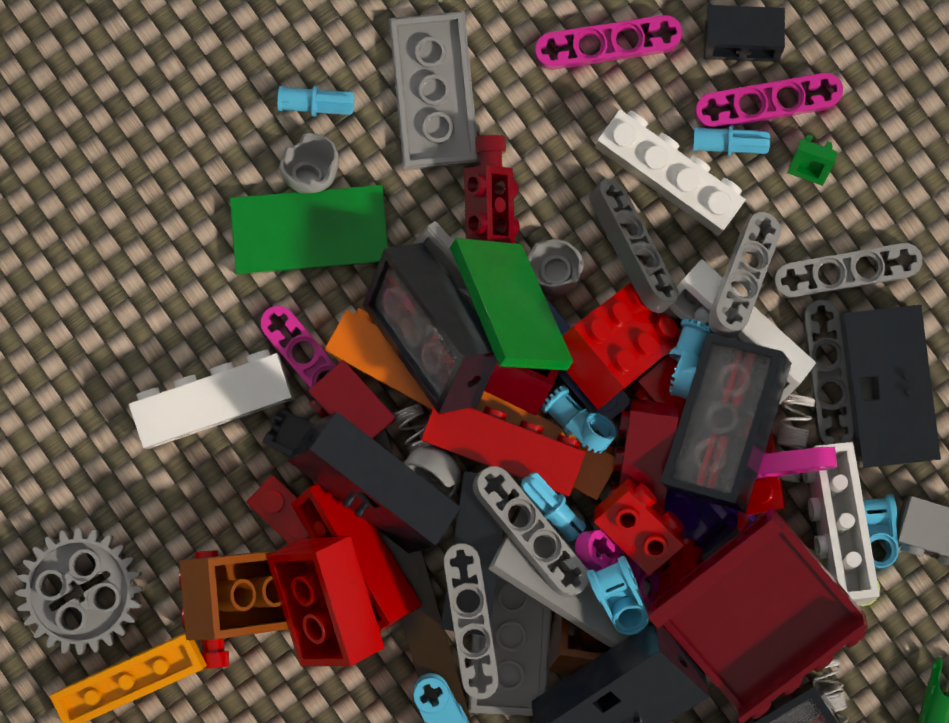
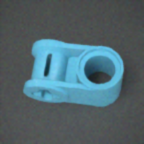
M886 494L884 498L863 499L870 542L879 540L886 547L885 558L881 562L874 560L875 569L892 565L898 557L897 507L893 494ZM867 511H881V513L877 514L867 513Z
M625 556L619 557L617 563L597 572L593 569L587 571L591 587L599 603L604 606L614 628L624 635H633L641 632L648 624V613L641 591Z
M429 672L421 675L416 680L413 697L424 719V723H469L462 707L455 700L447 682L441 675ZM430 684L433 689L441 688L437 692L438 699L436 701H432L429 696L422 698L425 685Z

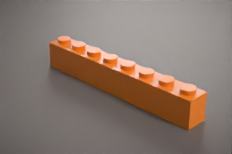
M360 308L357 309L355 314L346 310L324 351L341 361L344 360L353 368L420 403L422 406L433 410L434 406L369 314ZM485 391L478 406L470 407L482 413L485 406L506 413L505 421L516 426H520L522 420L544 428L543 436L553 440L557 439L558 434L566 436L560 424L556 425L544 418L546 414L541 408L535 416ZM574 435L569 437L578 441V439ZM580 443L578 449L585 451L586 454L573 489L593 500H597L613 472L615 457L612 454L615 449L609 446L605 452L602 451L599 454V451H597V453H593L594 449L588 451V446L583 447L582 443Z

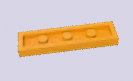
M183 633L54 691L49 697L62 723H85L201 671L207 665L195 640H186V634Z

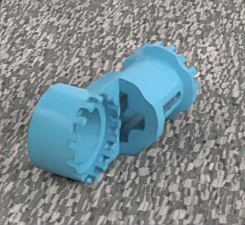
M689 318L682 319L681 326L683 329L676 348L671 349L669 353L671 358L679 361L677 368L674 369L675 374H672L675 380L670 381L671 384H674L670 386V393L683 399H687L707 333L714 334L710 327L706 326L707 324L703 323L700 326L701 321L695 324L696 320Z
M565 385L560 386L558 390L554 391L555 396L551 393L549 395L551 399H545L541 410L545 414L549 413L563 427V433L567 437L574 435L582 443L583 447L587 445L588 451L594 449L593 453H597V451H599V454L602 451L605 452L616 438L617 428L607 416L600 413H592L587 408L582 409L569 395V389Z

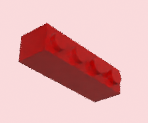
M485 406L483 413L472 408H465L438 414L433 407L421 441L489 467L497 466L503 468L510 475L523 479L532 472H536L555 492L567 497L570 496L586 454L585 451L578 449L579 441L558 434L556 440L542 435L544 428L524 420L521 421L520 426H516L505 421L506 413Z
M318 484L309 487L291 503L310 538L351 536L353 546L357 551V559L364 582L369 591V598L375 618L380 626V632L403 621L422 607L414 589L408 583L396 563L395 557L389 551L377 529L363 518L355 516L354 511L350 508H345L342 502Z

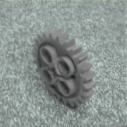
M82 528L75 529L73 539H71L66 530H62L59 534V543L51 536L46 537L45 542L48 549L44 550L36 546L32 550L38 559L36 561L29 559L23 561V564L30 569L29 574L17 576V579L27 584L25 589L15 591V595L26 597L27 602L20 605L17 609L18 611H30L31 616L24 622L25 626L35 623L39 626L33 637L39 638L45 634L49 635L46 647H53L58 641H61V653H67L72 644H75L77 654L82 655L85 653L87 643H89L95 653L100 651V639L108 646H112L115 644L112 633L115 632L125 636L128 632L122 623L124 621L129 623L136 622V617L129 611L131 608H140L143 605L138 600L133 599L135 593L144 591V587L133 584V580L141 576L142 572H130L129 566L134 563L136 558L129 557L123 559L121 555L126 545L121 544L113 549L111 547L113 542L112 535H107L100 542L99 531L96 529H92L87 539ZM85 553L90 554L96 562L94 572L90 575L83 574L78 567V560ZM105 571L110 573L108 579L83 593L85 600L82 597L75 598L55 611L50 609L51 604L77 589L75 582L78 585L86 584ZM50 574L57 575L62 581V589L57 595L49 594L45 588V580ZM103 587H109L115 593L116 601L111 608L103 607L98 601V593ZM70 607L78 609L82 615L81 625L77 629L69 627L65 622V613Z

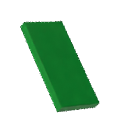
M383 185L328 189L309 194L293 192L230 198L236 275L379 263L384 249L388 248Z
M455 238L450 246L451 252L499 366L567 371L574 361L522 244Z

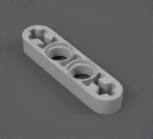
M757 212L753 214L741 229L708 315L709 327L716 335L733 338L745 328L749 321L781 234L779 222L769 213ZM761 228L763 229L762 235L764 238L757 242L755 239L758 237ZM743 253L752 254L758 262V267H751L746 264L742 256ZM731 283H741L747 291V297L737 295L732 289ZM730 307L735 308L729 319L731 324L726 322L727 316L724 314Z
M900 243L791 262L781 266L775 272L773 287L779 296L793 299L902 280L915 275L920 270L923 257L916 246L910 243ZM900 251H904L906 257H912L913 263L907 266V271H904L901 265L888 267L889 275H884L885 263L880 255L881 253L886 254L885 261L898 258ZM862 257H868L876 264V273L871 278H863L856 271V263ZM832 264L837 268L839 278L835 284L826 285L820 281L818 277L820 266ZM805 267H811L810 279L814 289L808 288L809 281L800 282L795 285V291H790L788 285L781 284V279L787 276V271H791L794 277L807 274Z
M497 466L488 467L478 473L473 482V492L476 498L552 590L564 597L574 596L582 592L589 580L585 565L509 473ZM485 477L490 480L498 478L500 484L497 489L500 494L506 497L511 493L514 499L506 502L499 509L496 503L503 499L495 491L489 494L485 491L484 488L488 484ZM518 505L526 510L528 520L524 527H515L510 523L508 512L512 506ZM544 536L551 540L553 552L549 558H541L535 553L533 545L537 537ZM562 555L565 560L558 564L566 572L575 571L576 576L573 581L576 586L574 587L572 584L564 586L561 581L565 576L560 568L557 566L550 571L547 565L557 561Z
M459 543L447 550L444 556V568L462 683L469 696L475 699H486L496 692L499 677L480 557L473 546ZM457 550H464L466 556H473L474 563L467 566L468 578L477 575L478 584L463 583L453 587L452 578L461 579L459 568L457 566L452 567L450 559L457 556ZM465 589L475 591L480 598L479 607L470 613L461 611L456 603L458 594ZM471 629L482 631L486 637V645L479 652H470L463 645V636ZM489 655L490 663L482 662V668L485 676L492 677V682L486 684V691L479 692L476 685L470 686L469 679L475 677V666L471 664L467 667L465 665V658L479 659Z

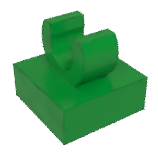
M808 134L805 139L800 140L790 161L787 173L823 186L835 163L838 151L832 150V143L828 141L825 147L812 143L813 136Z

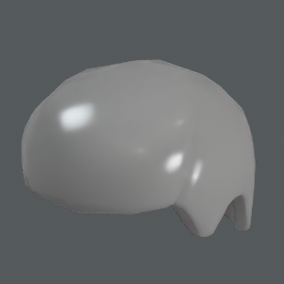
M306 133L302 135L300 142L295 146H286L279 166L284 183L301 194L317 193L328 188L333 183L339 167L338 152L335 144L324 135Z
M551 239L536 243L527 256L545 295L555 297L570 292L577 286L583 275L584 263L580 252L567 241Z
M434 446L418 448L404 461V464L448 498H452L458 491L461 483V472L454 457L442 448Z

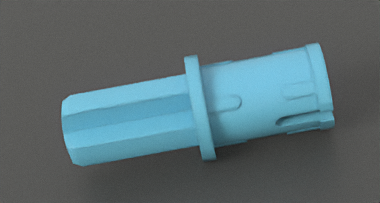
M279 86L278 111L311 112L312 116H317V113L351 115L354 111L355 98L351 92L319 90L318 86H314L313 89Z
M729 125V129L698 127L694 129L693 151L727 152V156H731L732 152L766 154L770 148V133L768 131L733 129V125Z
M532 472L522 479L520 488L540 510L542 515L563 535V538L567 542L578 538L579 533L575 529L578 528L583 532L586 524L566 505L565 496L556 494L536 472Z

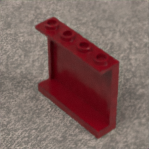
M773 507L649 604L647 616L657 629L662 625L667 629L738 710V721L740 723H744L750 717L753 719L761 717L771 707V701L782 693L787 696L794 692L801 685L804 676L813 669L818 672L827 667L834 659L833 654L844 646L850 648L856 645L865 636V630L868 628L866 614Z

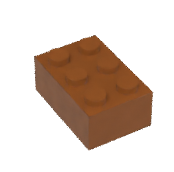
M277 550L180 560L186 640H215L288 629L266 555Z

